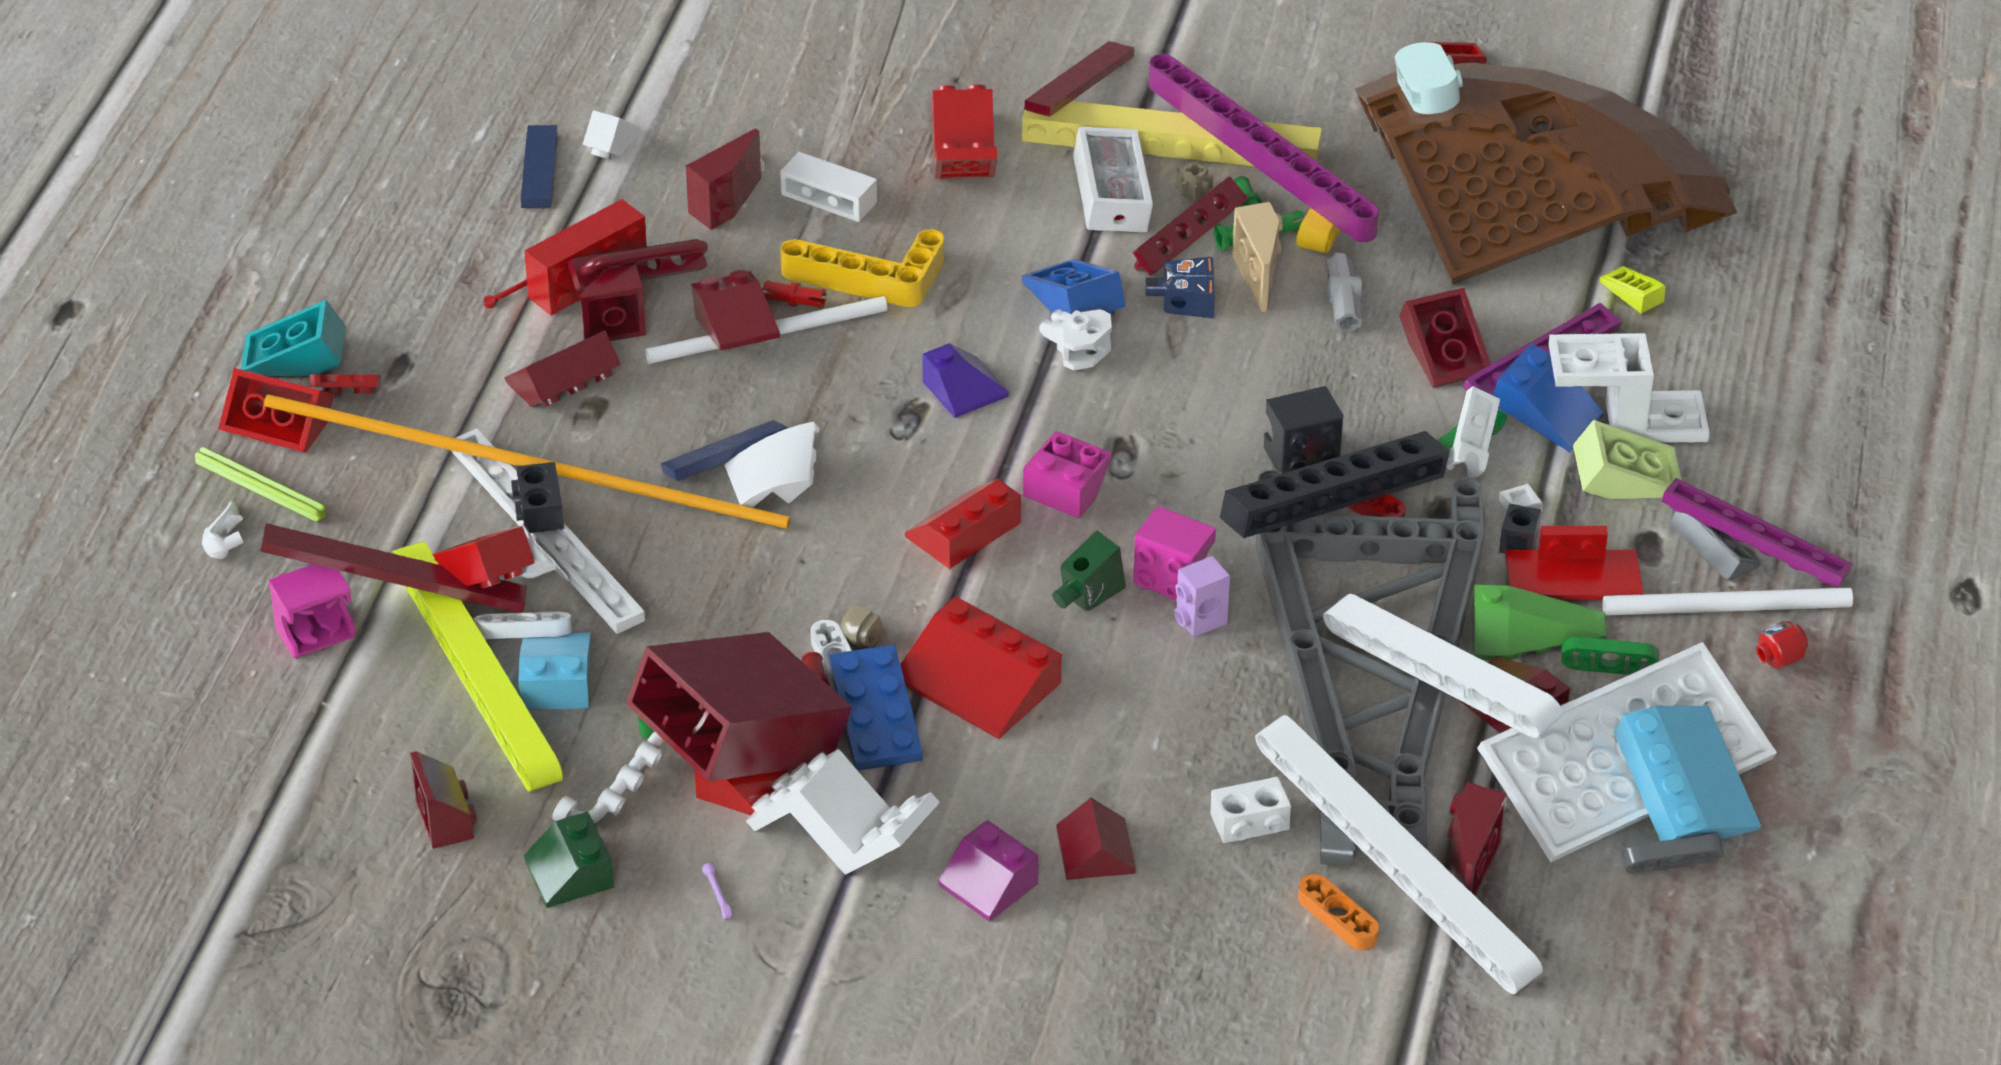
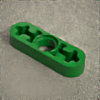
M1577 636L1566 639L1562 644L1561 661L1569 669L1631 675L1659 662L1660 657L1659 650L1652 644ZM1605 653H1614L1618 655L1619 658L1615 660H1607L1604 659L1602 655Z

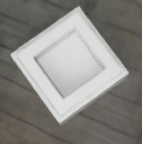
M1529 484L1499 492V501L1506 511L1509 503L1541 509V512L1543 511L1542 501Z

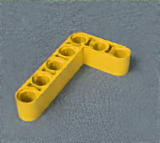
M936 229L921 231L915 238L902 263L803 240H787L780 248L781 273L786 279L870 299L884 296L887 303L904 307H915L922 303L944 265V235Z

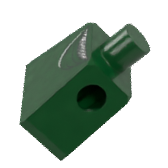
M1098 530L1095 531L1061 564L1060 572L1063 585L1052 593V597L1062 609H1065L1074 602L1083 610L1090 611L1125 589L1126 582L1120 547Z

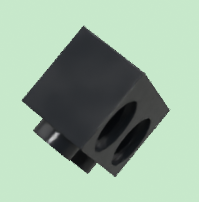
M555 462L516 466L517 480H511L513 500H520L514 502L516 521H523L529 533L564 529L562 501Z

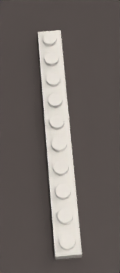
M478 429L456 437L457 439L494 447ZM452 451L519 526H522L521 523L523 521H516L514 502L520 500H513L511 480H517L516 470L507 463ZM565 524L562 530L530 533L535 542L567 575L569 582L616 634L645 621V611Z

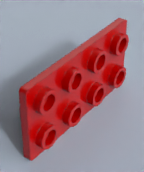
M1541 526L1538 550H1506L1505 552L1508 583L1511 587L1558 600H1603V596L1643 595L1637 551L1633 549L1606 550L1607 526Z

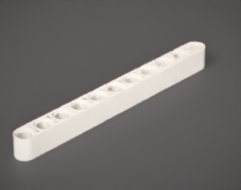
M1283 715L1256 734L1255 740L1261 752L1507 992L1516 994L1543 972L1541 962L1537 956L1290 717Z

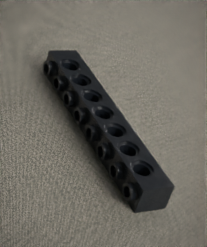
M1428 432L1416 433L1226 490L1220 518L1243 539L1443 478L1450 451Z

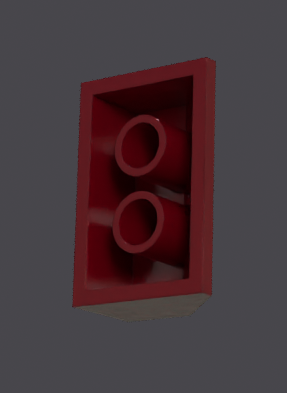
M604 330L504 377V379L531 407L540 402L543 407H547L561 400L558 395L559 393L568 390L569 394L572 395L587 388L585 381L593 377L597 383L614 375L611 369L621 365Z

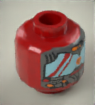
M1784 620L1759 633L1756 653L1762 663H1767L1772 668L1779 670L1804 658L1806 648H1808V638L1801 626Z

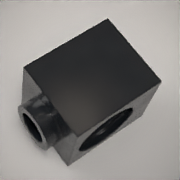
M1509 503L1501 529L1499 553L1505 554L1506 550H1534L1539 533L1541 509Z

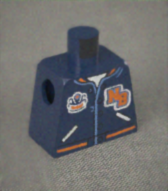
M1213 257L1165 262L1163 278H1145V296H1163L1164 311L1166 313L1214 318Z

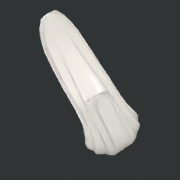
M234 500L229 502L223 513L204 531L202 545L205 552L215 559H224L230 549L244 543L239 532L230 535L236 525L243 520V517L239 515V509Z

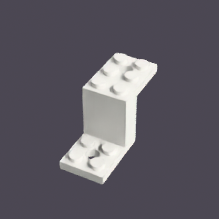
M1645 333L1550 335L1549 349L1556 386H1607L1605 404L1610 426L1660 443L1708 442L1710 432L1701 390L1652 391L1654 374ZM1579 359H1588L1589 361H1581ZM1667 415H1675L1677 418H1671Z
M838 749L827 756L822 752L808 765L804 762L790 775L786 772L772 784L775 790L770 796L767 793L754 803L752 808L755 812L746 822L754 831H757L791 812L846 875L900 847L940 802L929 792L920 798L913 795L900 808L897 805L890 808Z

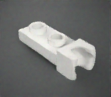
M1474 386L1467 390L1454 444L1449 450L1450 453L1446 465L1448 470H1452L1455 464L1465 462L1467 465V477L1475 479L1483 474L1490 454L1488 453V447L1500 403L1499 398Z

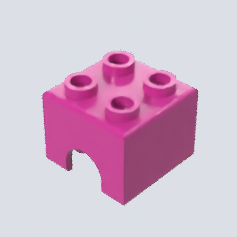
M1157 506L1135 533L1133 583L1138 584L1143 589L1153 590L1166 595L1171 600L1177 601L1178 569L1206 558L1210 548L1215 543L1216 528Z
M310 564L307 567L283 573L269 579L275 628L293 658L356 637L355 625L345 604V601L347 604L352 602L350 587L339 570Z

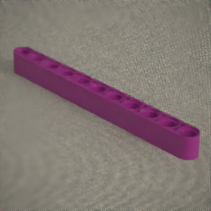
M1157 54L1150 59L1149 88L1352 239L1358 242H1370L1376 238L1379 209L1373 202L1174 57L1168 54Z

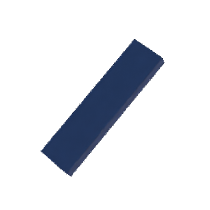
M527 125L520 199L521 208H551L558 136L557 125Z
M775 420L769 421L661 463L663 474L676 481L685 479L726 463L753 444L788 428Z

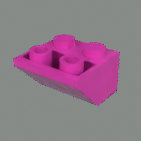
M1055 431L1023 468V496L1080 518L1097 497L1111 461L1112 452Z

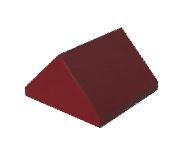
M1091 797L1056 824L1066 880L1136 874L1126 821L1118 813Z

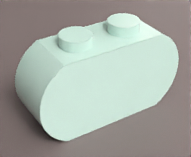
M1429 42L1415 43L1402 48L1396 53L1395 62L1398 83L1415 112L1422 114L1442 113L1452 109L1459 103V88L1463 87L1462 76L1459 70L1454 69L1451 55L1446 56L1441 45Z

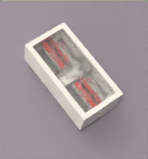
M1079 126L1073 157L1087 229L1147 233L1153 202L1137 129Z

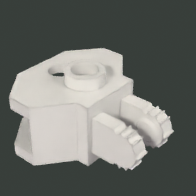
M1056 309L1050 316L1051 320H1044L1039 326L1043 336L1057 343V350L1062 352L1063 366L1069 369L1091 368L1111 351V314L1101 309L1086 312L1075 310L1072 314ZM1089 350H1094V351H1096L1097 353H1095V354H1088V351H1089Z

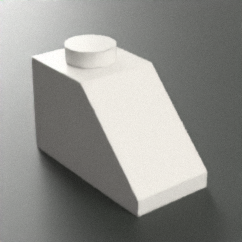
M593 110L583 145L592 148L591 154L608 159L610 154L620 157L639 135L641 127L621 118Z

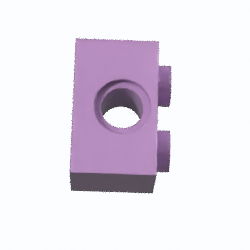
M1213 556L1178 569L1175 618L1181 627H1185L1193 638L1228 624L1230 575Z

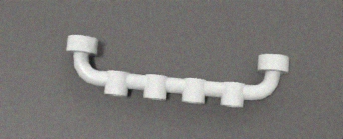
M656 732L647 741H643L640 744L634 758L628 765L625 764L621 768L614 783L609 789L606 788L601 793L594 808L587 811L594 823L600 821L607 812L617 816L625 803V798L621 795L626 788L636 792L644 779V774L640 772L645 765L652 769L657 766L663 755V750L659 749L664 740ZM566 795L557 804L552 819L557 821L584 812L578 810L579 802Z

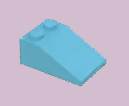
M591 632L570 633L559 637L523 638L519 657L518 683L520 698L528 710L589 708Z

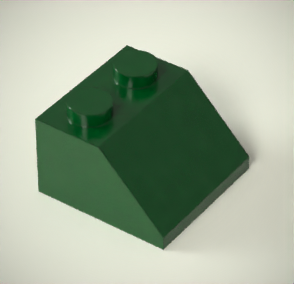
M589 812L555 821L524 854V861L547 908L614 888L612 859Z

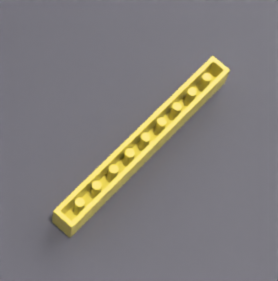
M1071 101L1050 117L1024 110L1022 117V141L1075 147L1079 126L1137 129L1142 154L1254 166L1183 113ZM1263 122L1316 162L1319 161L1322 128Z

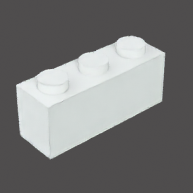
M798 152L780 171L781 195L860 222L877 203L876 178L802 152Z

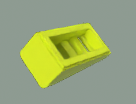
M1621 266L1600 277V283L1640 314L1664 302L1666 286L1663 283L1625 266Z

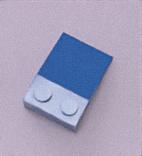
M1071 259L1021 276L1022 282L1051 313L1056 309L1072 314L1075 310L1086 312L1101 309L1112 316L1115 314V310L1126 307L1120 273L1116 270Z
M1533 343L1498 378L1493 396L1500 399L1499 409L1568 452L1573 449V444L1593 420L1599 421L1604 414L1603 410L1582 386H1556L1551 355Z

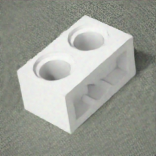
M1278 777L1211 791L1210 815L1223 843L1278 833L1290 828L1291 804Z

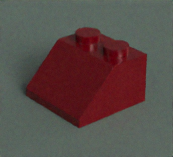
M636 264L605 269L580 294L584 340L604 330L610 341L645 336L644 291Z
M418 751L410 752L415 801L432 848L474 839L472 824L477 823V816L473 803H466L468 791L464 779L458 780L452 766Z

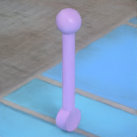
M706 863L702 867V872L710 880L720 904L723 918H732L730 906L726 903L715 877L716 868L712 863Z

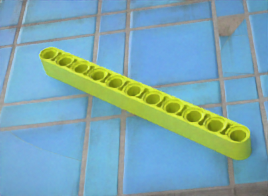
M425 541L392 551L393 554L438 564L434 560L433 553ZM406 587L527 791L532 792L562 781V770L555 753L461 599Z

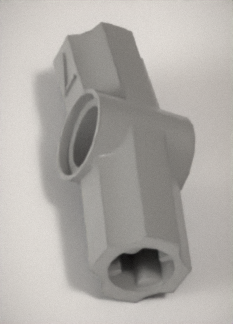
M1335 253L1332 258L1327 259L1326 263L1328 279L1327 299L1328 303L1332 304L1335 327L1339 328L1343 333H1352L1362 325L1360 305L1362 295L1361 277L1356 276L1353 260L1349 259L1346 253Z

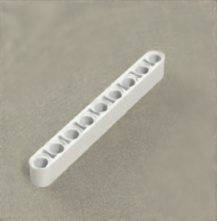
M1347 594L1323 614L1326 626L1336 636L1532 738L1539 737L1562 716L1560 705L1551 695L1354 594Z

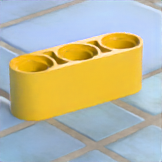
M1310 208L1299 227L1296 245L1297 247L1327 254L1341 230Z

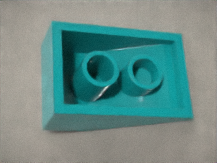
M327 300L319 302L246 334L241 370L264 376H310L324 371H331L341 364L346 325Z

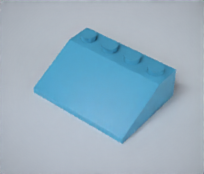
M1654 706L1623 715L1614 731V735L1660 841L1706 834H1717L1721 840L1761 828V824L1709 706Z

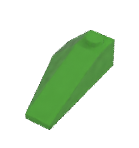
M1474 584L1471 611L1473 656L1481 660H1492L1495 657L1513 660L1518 659L1520 653L1535 651L1537 655L1547 653L1549 647L1562 645L1570 637L1606 639L1607 637L1604 612L1508 585Z

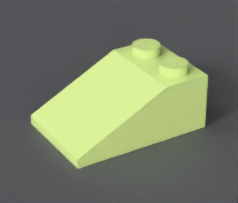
M1596 420L1591 422L1573 444L1582 489L1591 495H1598L1610 500L1662 498L1665 490L1675 478L1682 480L1674 447Z

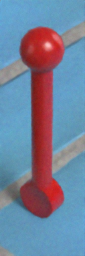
M527 279L495 296L489 295L484 297V306L486 308H493L497 301L526 287Z

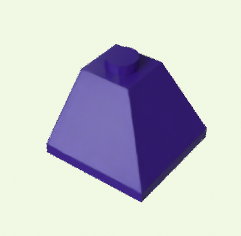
M950 343L922 354V381L954 418L1009 397V391L975 355Z

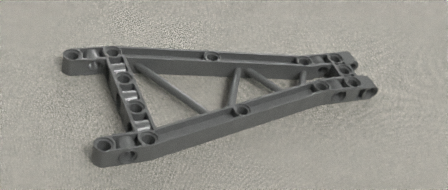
M1266 470L1258 476V481L1283 473L1277 470ZM1470 477L1459 478L1453 484L1450 519L1321 514L1256 535L1257 555L1307 734L1355 781V763L1390 778L1389 801L1377 802L1426 849L1427 805L1424 779L1446 693L1416 677H1411L1319 636L1315 623L1322 621L1323 614L1338 601L1311 610L1297 558H1316L1317 561L1343 562L1375 560L1382 561V563L1395 564L1441 563L1355 595L1372 603L1441 578L1427 632L1458 648L1482 556L1485 510L1483 507L1482 485L1478 480ZM1324 653L1411 692L1342 717ZM1407 708L1392 764L1350 746L1346 730ZM1320 810V864L1352 866L1355 849L1360 848Z

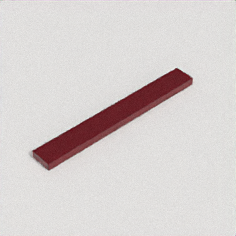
M268 523L265 525L260 551L515 613H523L525 607L526 585L500 579L501 583L486 588H481L480 583L466 586L439 564Z

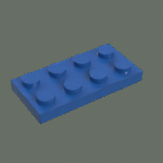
M895 644L829 654V666L835 691L852 706L845 732L853 765L857 771L922 761L923 752Z

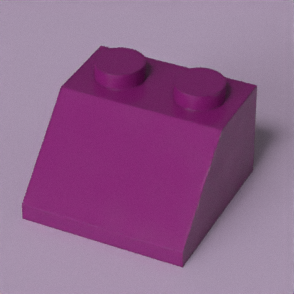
M986 820L962 838L942 873L938 886L990 922L1038 884V854L989 820Z

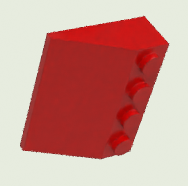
M955 596L934 614L900 666L905 685L908 689L995 738L1000 739L1061 683L1062 654Z

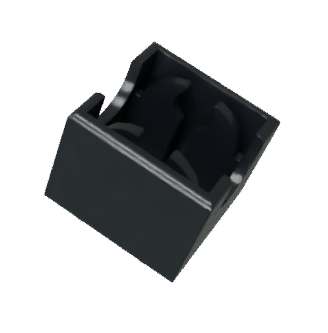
M1326 386L1266 399V415L1272 426L1273 440L1268 432L1264 433V449L1277 471L1286 473L1341 456L1344 415Z

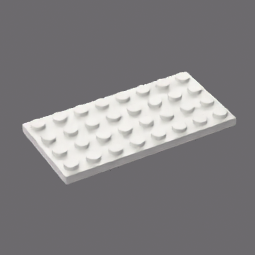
M1703 642L1560 706L1562 709L1561 718L1537 738H1532L1511 728L1480 743L1478 746L1479 752L1550 862L1649 817L1614 735L1616 727L1626 713L1654 706H1709L1738 774L1744 773L1774 758L1777 752Z

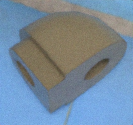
M851 605L841 620V630L847 642L860 649L873 647L886 633L880 616L873 613L872 610L858 605Z

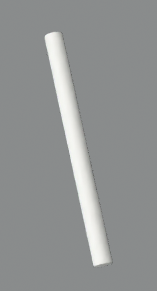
M1851 588L1603 596V612L1605 616L1847 608L1853 605V592Z

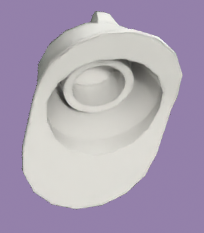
M521 523L535 563L523 567L524 574L520 576L535 578L555 570L568 582L569 578L535 542L525 525Z

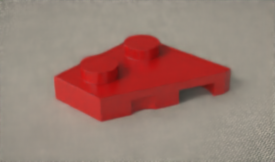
M310 375V387L322 388V391L333 394H341V388L354 387V394H373V387H381V375Z

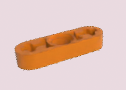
M1309 874L1299 881L1298 900L1300 904L1348 945L1357 950H1369L1377 944L1378 922L1327 878L1319 874ZM1342 908L1347 911V914L1335 916L1329 910Z

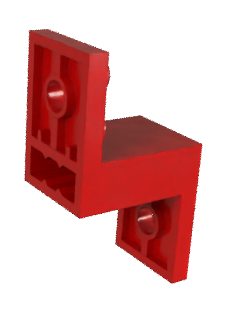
M944 85L939 86L938 90H932L930 111L931 121H933L935 179L994 177L997 164V147H994L992 89H986L985 85H970L968 89L956 90L955 86Z

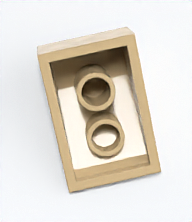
M1270 202L1237 207L1234 212L1232 256L1261 312H1265L1268 309L1277 268V255L1281 254V244L1278 237L1279 231H1282L1283 228L1282 218L1279 213H1275Z

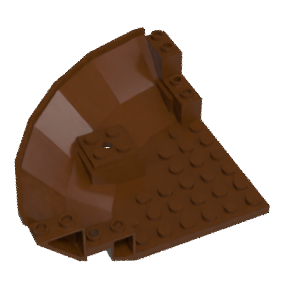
M1472 62L1454 64V69L1460 71L1463 81V87L1459 88L1460 101L1455 107L1442 113L1422 114L1415 112L1398 83L1397 72L1390 73L1381 77V79L1355 88L1373 131L1379 132L1391 160L1396 159L1452 284L1616 221L1620 222L1627 237L1676 217L1686 233L1737 213L1728 195L1730 194V188L1725 178L1675 127L1609 90L1545 70ZM1539 124H1545L1547 126V128L1542 131L1536 129V127ZM1661 206L1668 207V209L1663 211L1658 210Z

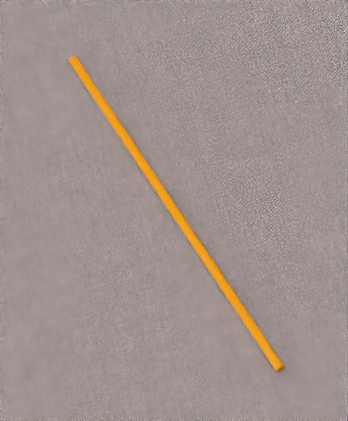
M267 394L264 401L265 407L516 466L555 462ZM555 462L558 476L784 529L789 527L790 516Z

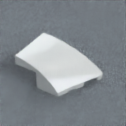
M816 423L800 424L768 436L740 452L724 464L740 505L753 508L771 492H774L789 504L813 484V465L816 461L817 453L813 448L814 434L819 433V426Z

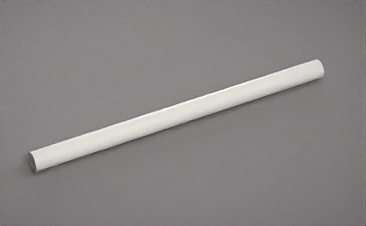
M882 296L775 321L780 335L885 312L888 308L886 299ZM706 335L645 349L648 364L719 348L710 336Z

